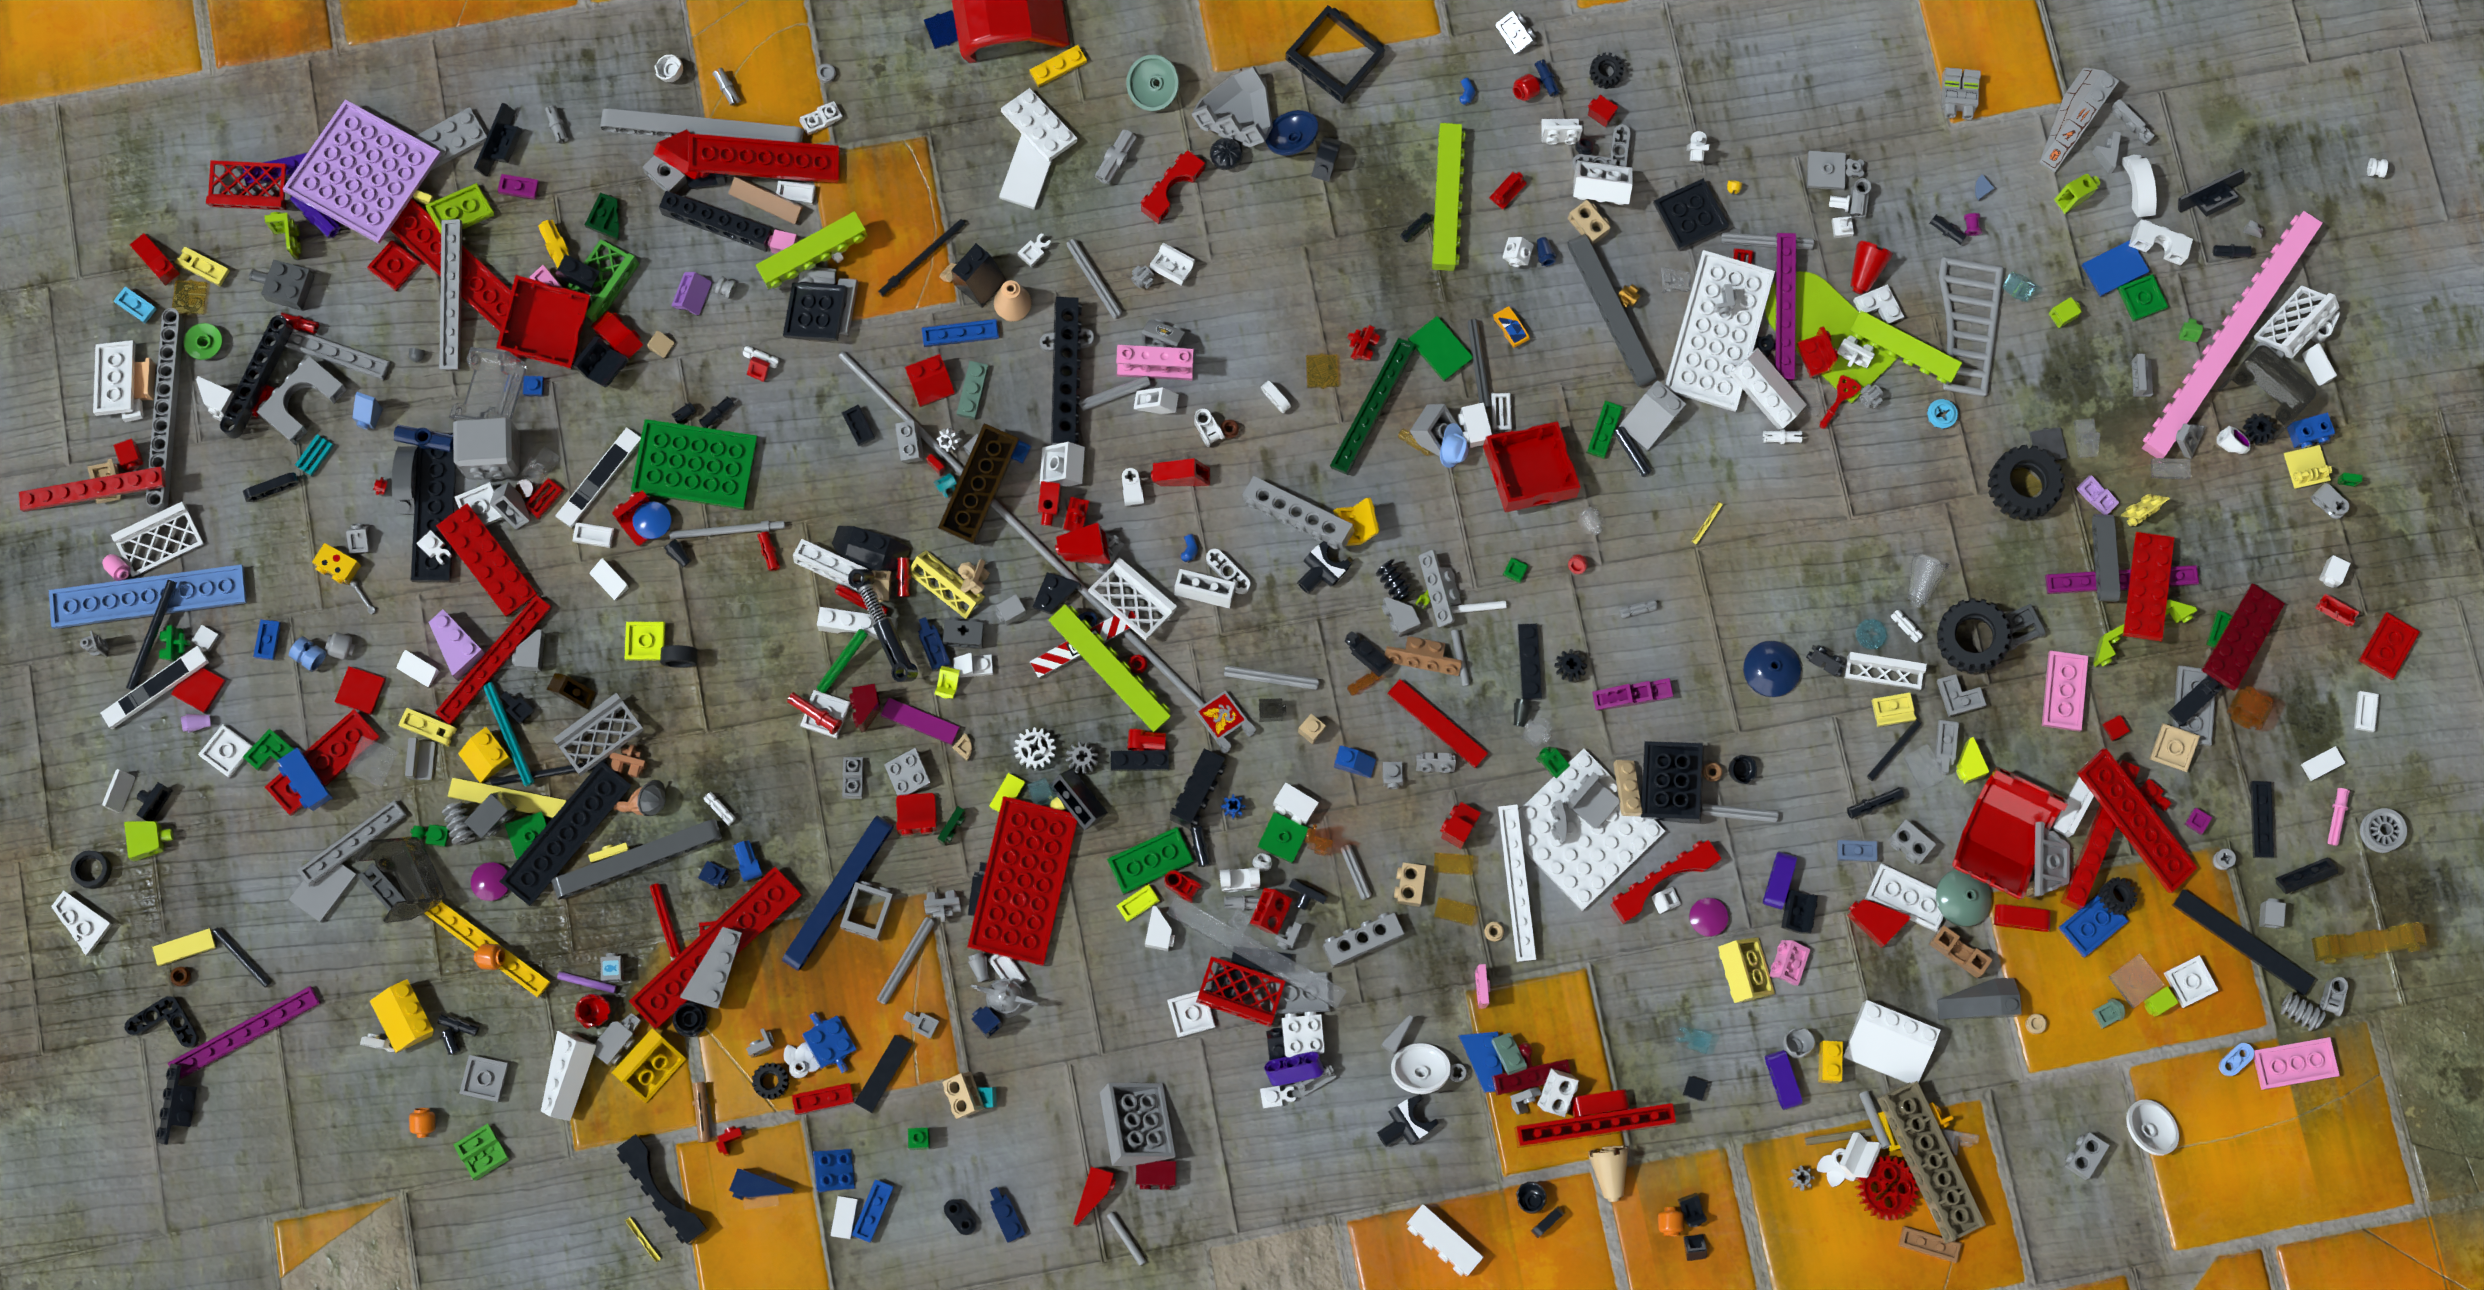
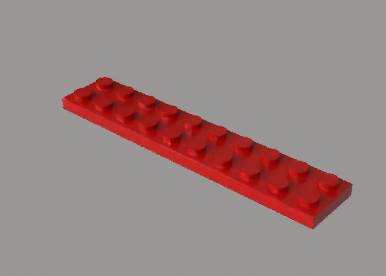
M410 199L390 228V231L441 277V233L431 216L413 199ZM462 246L461 297L500 332L507 313L511 290Z
M774 867L633 996L629 1002L656 1030L674 1014L680 1005L688 1001L680 998L722 927L742 933L736 955H738L790 907L801 894Z

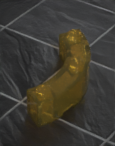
M2411 922L2389 927V931L2388 929L2356 932L2351 935L2334 934L2311 939L2316 962L2324 961L2325 965L2337 963L2336 960L2358 957L2370 960L2375 959V955L2407 949L2408 952L2420 951V947L2427 945L2423 922Z

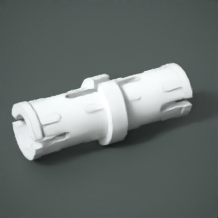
M1785 429L1780 431H1763V443H1802V431H1785Z

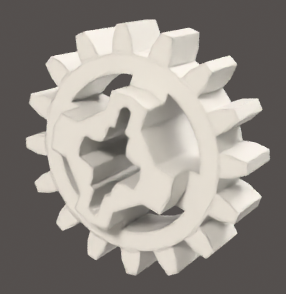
M1033 728V732H1029L1026 729V735L1019 734L1021 740H1015V744L1018 747H1014V751L1019 752L1015 757L1016 759L1021 758L1020 765L1026 763V769L1033 766L1034 770H1037L1039 765L1044 769L1045 762L1049 765L1051 764L1049 758L1055 757V754L1051 751H1055L1056 746H1051L1055 741L1054 739L1049 740L1050 733L1044 735L1043 729L1037 732L1036 728ZM1035 737L1033 740L1027 741V739ZM1042 740L1047 743L1048 749L1042 746ZM1038 743V750L1032 755L1031 747L1034 748ZM1022 749L1028 752L1027 758L1023 755ZM1039 757H1044L1041 760L1035 761Z

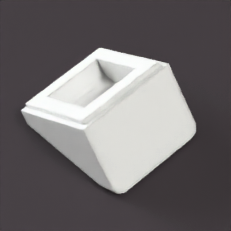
M1673 887L1652 896L1659 914L1681 905Z

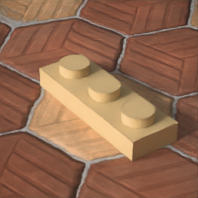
M1616 760L1613 764L1621 816H1640L1642 808L1634 761Z

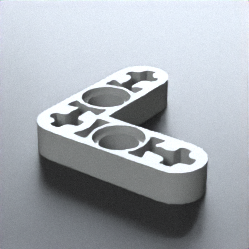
M1623 124L1615 127L1612 136L1610 158L1578 154L1572 162L1573 170L1575 171L1577 160L1592 161L1593 163L1601 162L1615 166L1618 160L1620 161L1619 166L1626 167L1630 129ZM1620 130H1622L1623 134H1625L1623 136L1622 142H1619L1620 134L1618 133L1620 132ZM1617 147H1621L1624 149L1625 153L1623 155H1617L1614 152V149Z

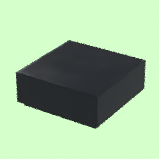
M1688 1076L1682 1095L1702 1101L1708 1082Z

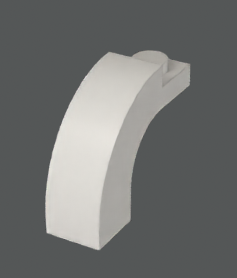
M2141 155L2122 157V165L2127 171L2132 184V210L2137 218L2156 215V186L2148 159L2142 158Z

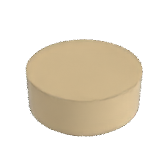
M2039 1014L2029 1016L2025 1023L2026 1029L2032 1034L2043 1032L2046 1028L2045 1018Z

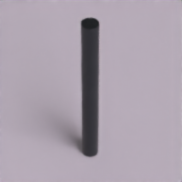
M1918 720L1911 724L1867 775L1869 780L1873 781L1921 726Z
M218 927L212 931L220 942L264 988L270 985L271 982Z

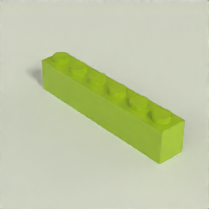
M854 211L759 262L755 266L768 290L777 288L785 280L794 279L800 272L814 268L815 264L821 261L829 260L833 254L844 252L848 249V246L862 242L867 237V233Z
M1862 310L1850 330L1853 332V337L1861 341L1863 338L1869 340V345L1878 350L1881 346L1887 350L1886 354L1894 358L1897 355L1904 358L1903 363L1911 367L1914 364L1921 367L1919 371L1928 376L1930 373L1936 375V380L1944 384L1947 381L1952 382L1962 362Z

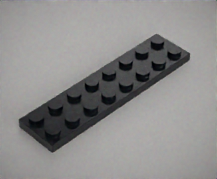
M428 435L422 436L420 441H426L428 439ZM417 447L411 563L412 582H451L452 557L449 558L446 554L442 555L441 560L444 562L442 565L437 561L436 555L430 558L416 543L431 530L445 544L442 549L448 550L452 555V546L436 525L454 513L456 484L454 447L451 452Z
M599 762L499 882L527 905L531 906L632 785L604 762Z

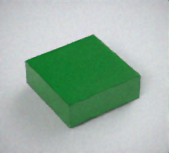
M2343 473L2338 477L2337 484L2356 487L2362 482L2363 475Z
M1511 557L1503 576L1520 583L1528 565Z

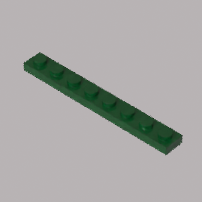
M1401 338L1397 339L1330 464L1331 469L1346 475L1349 474L1416 348L1415 344Z

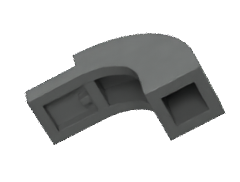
M398 446L394 455L392 498L395 500L396 514H414V483L417 466V447Z

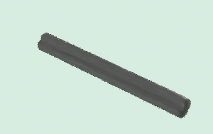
M1477 319L1468 320V330L1479 403H1484L1485 409H1489L1491 404L1479 324Z

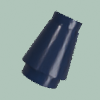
M1547 237L1537 239L1538 261L1542 266L1554 264L1556 262V254Z

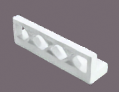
M801 539L793 554L794 563L859 593L856 588L849 584L848 575L854 569L866 568Z
M1850 652L1847 656L1844 678L1921 690L1923 674L1926 672L1927 664ZM1851 664L1858 665L1863 672L1859 675L1850 674ZM1871 668H1877L1882 675L1878 678H1872L1867 671ZM1890 671H1896L1901 678L1897 681H1892L1886 674ZM1909 674L1918 675L1917 684L1909 683L1905 677Z
M2078 777L2066 799L2068 805L2065 811L2061 810L2051 829L2067 838L2076 831L2094 797L2080 777Z

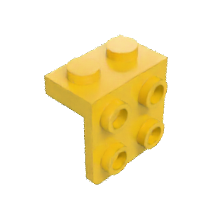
M1365 498L1353 507H1342L1333 510L1335 516L1353 524L1354 533L1346 546L1361 545L1378 534L1379 524L1376 520L1375 507L1371 498Z

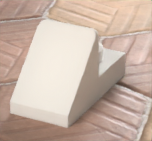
M972 653L953 658L954 669L960 670L959 677L993 675L992 655L972 656Z

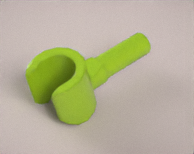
M1428 589L1419 596L1415 603L1416 606L1419 602H1422L1424 604L1423 609L1427 607L1430 602Z

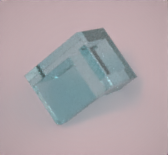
M2012 271L2003 285V289L2011 296L2028 302L2036 288V285L2026 276Z
M1046 778L1027 784L1028 792L1034 804L1043 805L1053 800Z

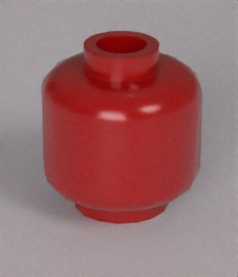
M1525 74L1518 78L1513 85L1515 97L1522 101H1528L1540 93V80L1532 74Z

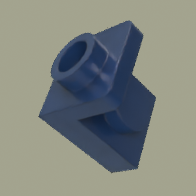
M707 861L698 879L720 889L721 886L726 885L729 879V875H727L729 872L727 869Z

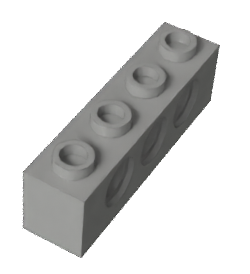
M1383 913L1374 922L1368 920L1360 924L1361 928L1356 930L1350 928L1342 932L1343 936L1338 938L1332 936L1326 939L1323 949L1331 967L1334 968L1403 937L1404 932L1395 913ZM1382 926L1385 929V934H1376L1375 928ZM1364 934L1367 936L1368 941L1360 943L1357 940V936ZM1347 942L1350 945V949L1342 951L1339 944Z

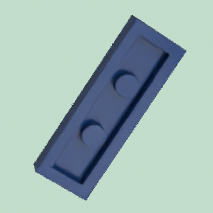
M875 1179L852 1236L871 1243L894 1189L893 1186Z

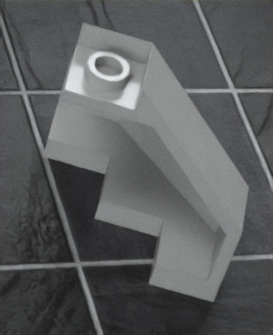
M1255 66L1244 70L1240 68L1202 97L1191 113L1200 129L1214 131L1223 138L1238 140L1247 147L1265 142L1273 128L1266 77L1261 78Z

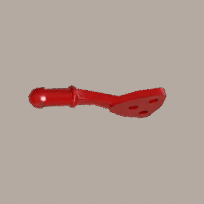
M1844 375L1840 376L1837 384L1836 401L1827 410L1822 421H1820L1819 426L1821 429L1828 427L1829 422L1836 415L1835 412L1838 406L1844 400L1853 397L1861 390V386L1855 380Z

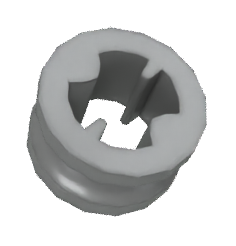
M1454 1064L1450 1067L1449 1078L1452 1081L1460 1082L1466 1077V1069L1463 1065ZM1457 1068L1458 1070L1460 1068L1462 1070V1077L1458 1078L1456 1076L1455 1078L1452 1075L1454 1073L1453 1069Z

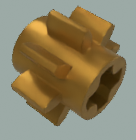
M1633 284L1630 287L1625 285L1618 294V297L1621 299V305L1625 308L1629 305L1633 307L1641 297L1637 293L1640 289Z

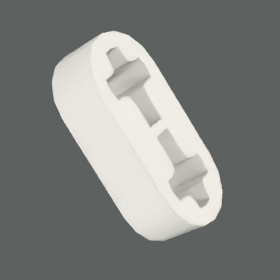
M1270 381L1265 382L1261 386L1263 393L1280 412L1284 413L1291 407L1288 400Z

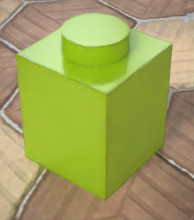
M2070 297L2053 307L2048 314L2057 327L2061 328L2078 318L2082 311L2079 303Z
M2168 986L2143 1000L2145 1009L2154 1017L2179 1003Z

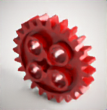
M1881 1156L1877 1157L1867 1178H1856L1860 1185L1855 1186V1189L1861 1192L1856 1197H1862L1859 1204H1866L1864 1211L1871 1210V1217L1878 1214V1220L1883 1219V1217H1885V1221H1890L1891 1217L1893 1220H1898V1215L1902 1218L1905 1217V1212H1911L1909 1206H1916L1913 1199H1918L1919 1196L1914 1193L1920 1189L1914 1186L1916 1181L1912 1179L1913 1174L1908 1172L1910 1170L1909 1166L1903 1167L1904 1160L1897 1163V1157L1892 1158L1891 1161L1889 1156H1885L1884 1160ZM1885 1169L1890 1172L1889 1179L1884 1176ZM1899 1176V1180L1888 1188L1889 1192L1883 1193L1878 1201H1876L1875 1198L1887 1189L1886 1185L1893 1183L1896 1177ZM1872 1183L1877 1186L1876 1193L1871 1190ZM1899 1184L1904 1187L1903 1194L1898 1191ZM1885 1198H1888L1890 1200V1207H1887L1885 1205Z

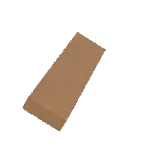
M738 176L734 177L728 193L793 224H797L803 206Z

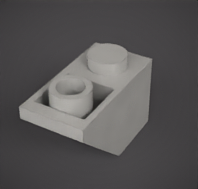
M1388 597L1383 599L1381 608L1385 616H1389L1391 630L1393 633L1396 632L1398 637L1420 627L1421 623L1413 606Z

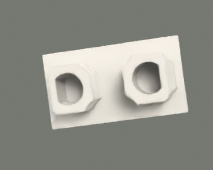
M1696 131L1691 135V143L1687 145L1686 151H1690L1689 161L1701 162L1704 160V152L1709 150V145H1705L1707 141L1705 133Z
M1849 336L1847 339L1844 338L1837 352L1843 358L1849 360L1847 366L1851 367L1855 363L1867 368L1875 355L1873 353L1874 348L1868 344H1865L1863 348L1858 346V340L1853 336Z

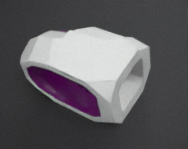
M2228 426L2217 436V444L2228 452L2246 454L2250 450L2249 440L2235 427Z

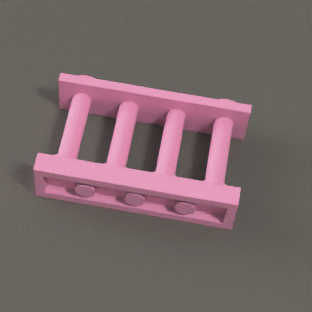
M1117 345V377L1141 378L1148 376V378L1192 381L1193 349Z

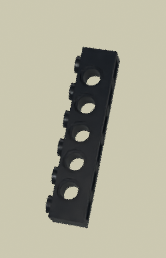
M665 191L659 205L663 216L765 252L768 249L769 237L773 235L770 227Z

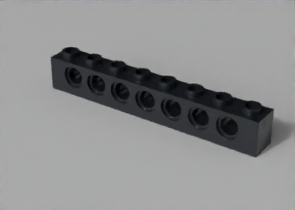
M1056 296L1054 302L1051 445L1064 442L1075 444L1079 441V432H1075L1076 425H1079V413H1076V406H1079L1080 395H1076V388H1080V377H1077V370H1080L1081 359L1077 358V351H1081V340H1078V333H1081V322H1078V315L1082 313V304H1079V298ZM1070 315L1073 320L1066 321L1063 316ZM1070 333L1072 339H1065L1063 334ZM1069 351L1072 357L1066 358L1062 352ZM1064 369L1070 370V371H1071V375H1070V376H1065V375H1063L1062 370H1064ZM1067 387L1071 390V393L1064 394L1061 389ZM1068 406L1071 411L1065 413L1061 410V407ZM1067 424L1070 430L1063 431L1060 426Z

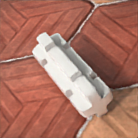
M746 346L743 350L745 357L752 358L754 356L770 363V367L774 369L779 364L778 358L770 357L769 354L757 349L754 350L752 347Z
M1896 610L1891 615V618L1899 623L1898 625L1907 635H1911L1910 638L1914 642H1918L1923 637V634L1916 630L1915 625L1907 617H1903L1904 614L1900 610Z
M710 792L704 797L706 803L711 805L710 807L723 818L727 825L735 821L734 815L731 812L729 813V810L718 799L716 800V796Z

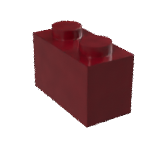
M1155 1161L1136 1165L1135 1185L1140 1186V1190H1151V1186H1158L1159 1190H1171V1187H1175L1176 1161Z

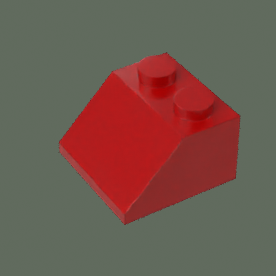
M940 354L905 367L919 407L955 394Z

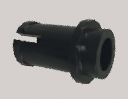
M689 402L685 403L683 407L674 413H671V415L679 424L688 416L694 415L696 409Z
M447 1029L440 1033V1039H443L448 1055L460 1051L454 1036L455 1032L452 1029Z

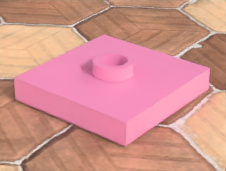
M1479 964L1475 969L1478 1008L1483 1009L1489 1004L1488 992H1490V981L1487 980L1486 964Z

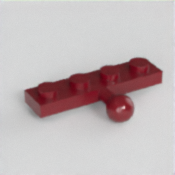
M1524 1042L1518 1046V1049L1527 1065L1526 1069L1511 1075L1507 1073L1494 1075L1492 1080L1496 1096L1545 1085L1551 1068L1571 1074L1568 1059L1533 1067L1531 1059L1533 1047L1531 1044Z

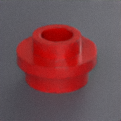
M384 477L375 481L373 490L376 491V495H384L388 480H384Z
M1142 655L1132 656L1128 662V666L1131 668L1130 671L1135 674L1143 673L1147 669L1146 658ZM1136 662H1140L1142 665L1141 667L1137 668L1134 666V664Z

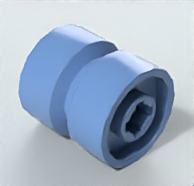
M302 636L292 645L289 657L298 663L302 662V666L313 672L324 661L326 651L317 645L313 646L312 641Z

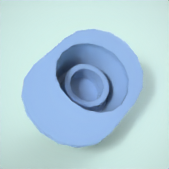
M1451 423L1446 427L1440 449L1441 463L1447 468L1454 467L1457 463L1463 462L1469 452V446L1463 437V432L1455 423Z

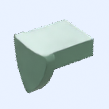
M2111 998L2107 1000L2108 1003L2092 1011L2101 1029L2117 1020L2121 1021L2124 1019L2125 1009L2118 1000Z

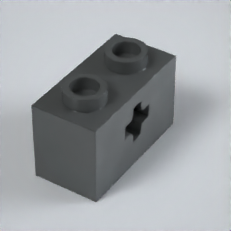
M950 617L949 620L945 619L943 645L982 649L983 622H980L979 619L961 621L957 617ZM963 629H966L967 632L962 636L961 632Z

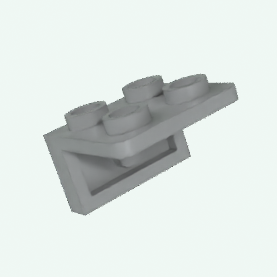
M1593 772L1591 776L1587 774L1581 780L1580 784L1582 786L1578 790L1574 788L1567 796L1570 800L1566 805L1591 827L1596 829L1616 808L1620 801L1598 782L1599 776Z

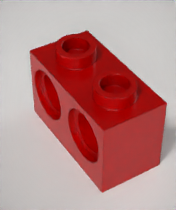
M1264 888L1250 924L1266 933L1278 935L1286 913L1290 909L1292 898L1275 889Z

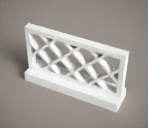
M2300 286L2254 335V339L2283 351L2286 357L2292 359L2340 308L2336 296L2331 293L2324 295L2307 287ZM2303 293L2309 295L2308 298L2298 300ZM2322 300L2318 305L2313 306V301ZM2310 303V307L2299 308V305ZM2290 307H2297V310L2286 313ZM2311 312L2307 317L2301 318V314ZM2298 315L2297 320L2288 322L2287 318ZM2277 320H2285V323L2274 325ZM2298 325L2295 330L2289 331V327ZM2286 328L2285 333L2276 335V330ZM2273 332V336L2262 337L2265 333ZM2286 338L2282 344L2277 343V340Z
M180 502L111 535L125 563L130 567L132 577H136L204 545L185 503ZM186 516L188 520L186 529L176 526L178 518ZM163 525L171 527L168 538L158 535L160 527ZM175 528L185 531L181 542L171 539ZM146 533L154 535L150 546L140 543L142 536ZM187 533L194 534L198 542L192 545L185 544L184 541ZM157 537L167 540L163 550L153 547ZM129 541L136 543L132 554L125 552L122 545ZM170 541L180 544L178 551L173 554L166 552ZM139 545L149 548L145 559L136 556ZM152 549L162 552L160 560L156 562L148 560ZM134 558L144 560L142 568L134 571L132 567Z
M1120 557L1088 590L1091 595L1145 641L1174 614L1177 607ZM1114 573L1119 577V582H1109V576ZM1098 586H1105L1107 594H1100L1095 589ZM1110 587H1120V594H1110ZM1123 587H1131L1134 594H1124ZM1111 599H1121V607L1112 605ZM1124 599H1134L1135 607H1125ZM1137 599H1145L1148 602V607H1138ZM1125 611H1135L1136 619L1126 617ZM1138 611H1148L1149 619H1139ZM1152 611H1159L1163 617L1161 619H1152ZM1140 623H1150V630L1145 633L1140 629Z

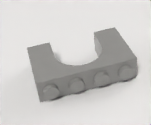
M310 356L299 363L298 369L286 377L285 382L272 392V396L267 401H263L257 411L266 422L293 445L308 431L288 412V402L291 396L300 389L313 388L334 404L346 392L343 384Z

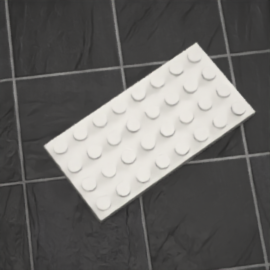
M1702 251L1665 387L1674 394L1736 412L1742 388L1729 372L1753 352L1775 271L1709 251ZM1724 284H1732V288L1736 290L1737 295L1735 307L1727 314L1714 313L1713 308L1715 305L1723 303L1721 289Z

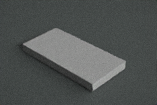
M2177 667L2174 706L2208 676L2201 671V668ZM2215 696L2182 726L2173 719V727L2199 735L2200 738L2197 745L2211 746Z

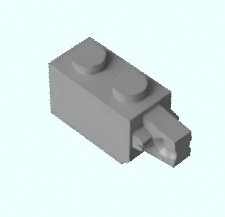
M631 1013L621 1023L618 1021L612 1022L595 1042L594 1054L608 1066L616 1065L622 1058L621 1053L625 1049L628 1050L635 1042L634 1033L641 1020Z

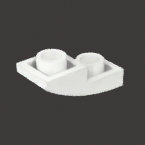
M833 101L817 107V111L800 117L799 121L807 136L842 119V115Z

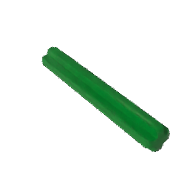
M859 629L820 681L817 689L821 693H826L867 638L868 633L865 630Z

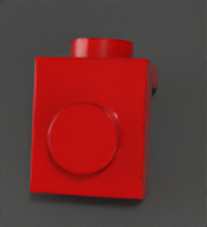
M736 1126L727 1128L724 1130V1134L717 1136L718 1142H716L719 1153H723L725 1156L730 1155L726 1144L744 1137L740 1127L736 1128Z

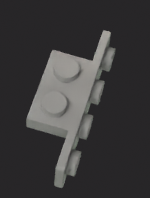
M1430 550L1419 555V561L1438 627H1443L1455 621L1451 606L1461 604L1460 593L1457 590L1452 569L1440 567L1436 551Z

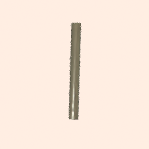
M1873 1128L1807 1137L1805 1138V1145L1848 1140L1853 1133H1860L1863 1137L1875 1136L1876 1134Z

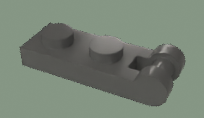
M372 862L368 866L369 869L364 873L361 872L358 877L394 916L408 901ZM375 874L377 877L371 882L369 878Z

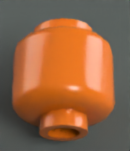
M482 944L474 953V961L480 969L497 970L505 962V952L497 944Z
M430 1108L414 1109V1112L409 1115L410 1132L417 1134V1138L429 1137V1133L435 1131V1113L430 1111Z
M1665 1207L1664 1212L1658 1214L1659 1232L1663 1233L1664 1236H1679L1680 1232L1684 1230L1683 1213L1676 1211V1207Z

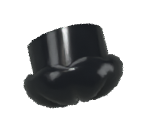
M1221 138L1211 146L1210 158L1218 169L1230 170L1241 163L1243 150L1234 139Z
M687 1002L680 1005L673 1015V1026L684 1037L698 1036L705 1030L708 1024L706 1010L695 1002Z

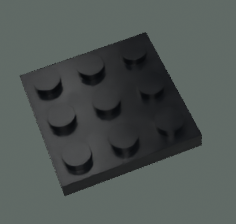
M1704 178L1662 196L1653 202L1678 251L1729 227Z
M792 282L783 336L792 339L838 341L847 287L845 285Z

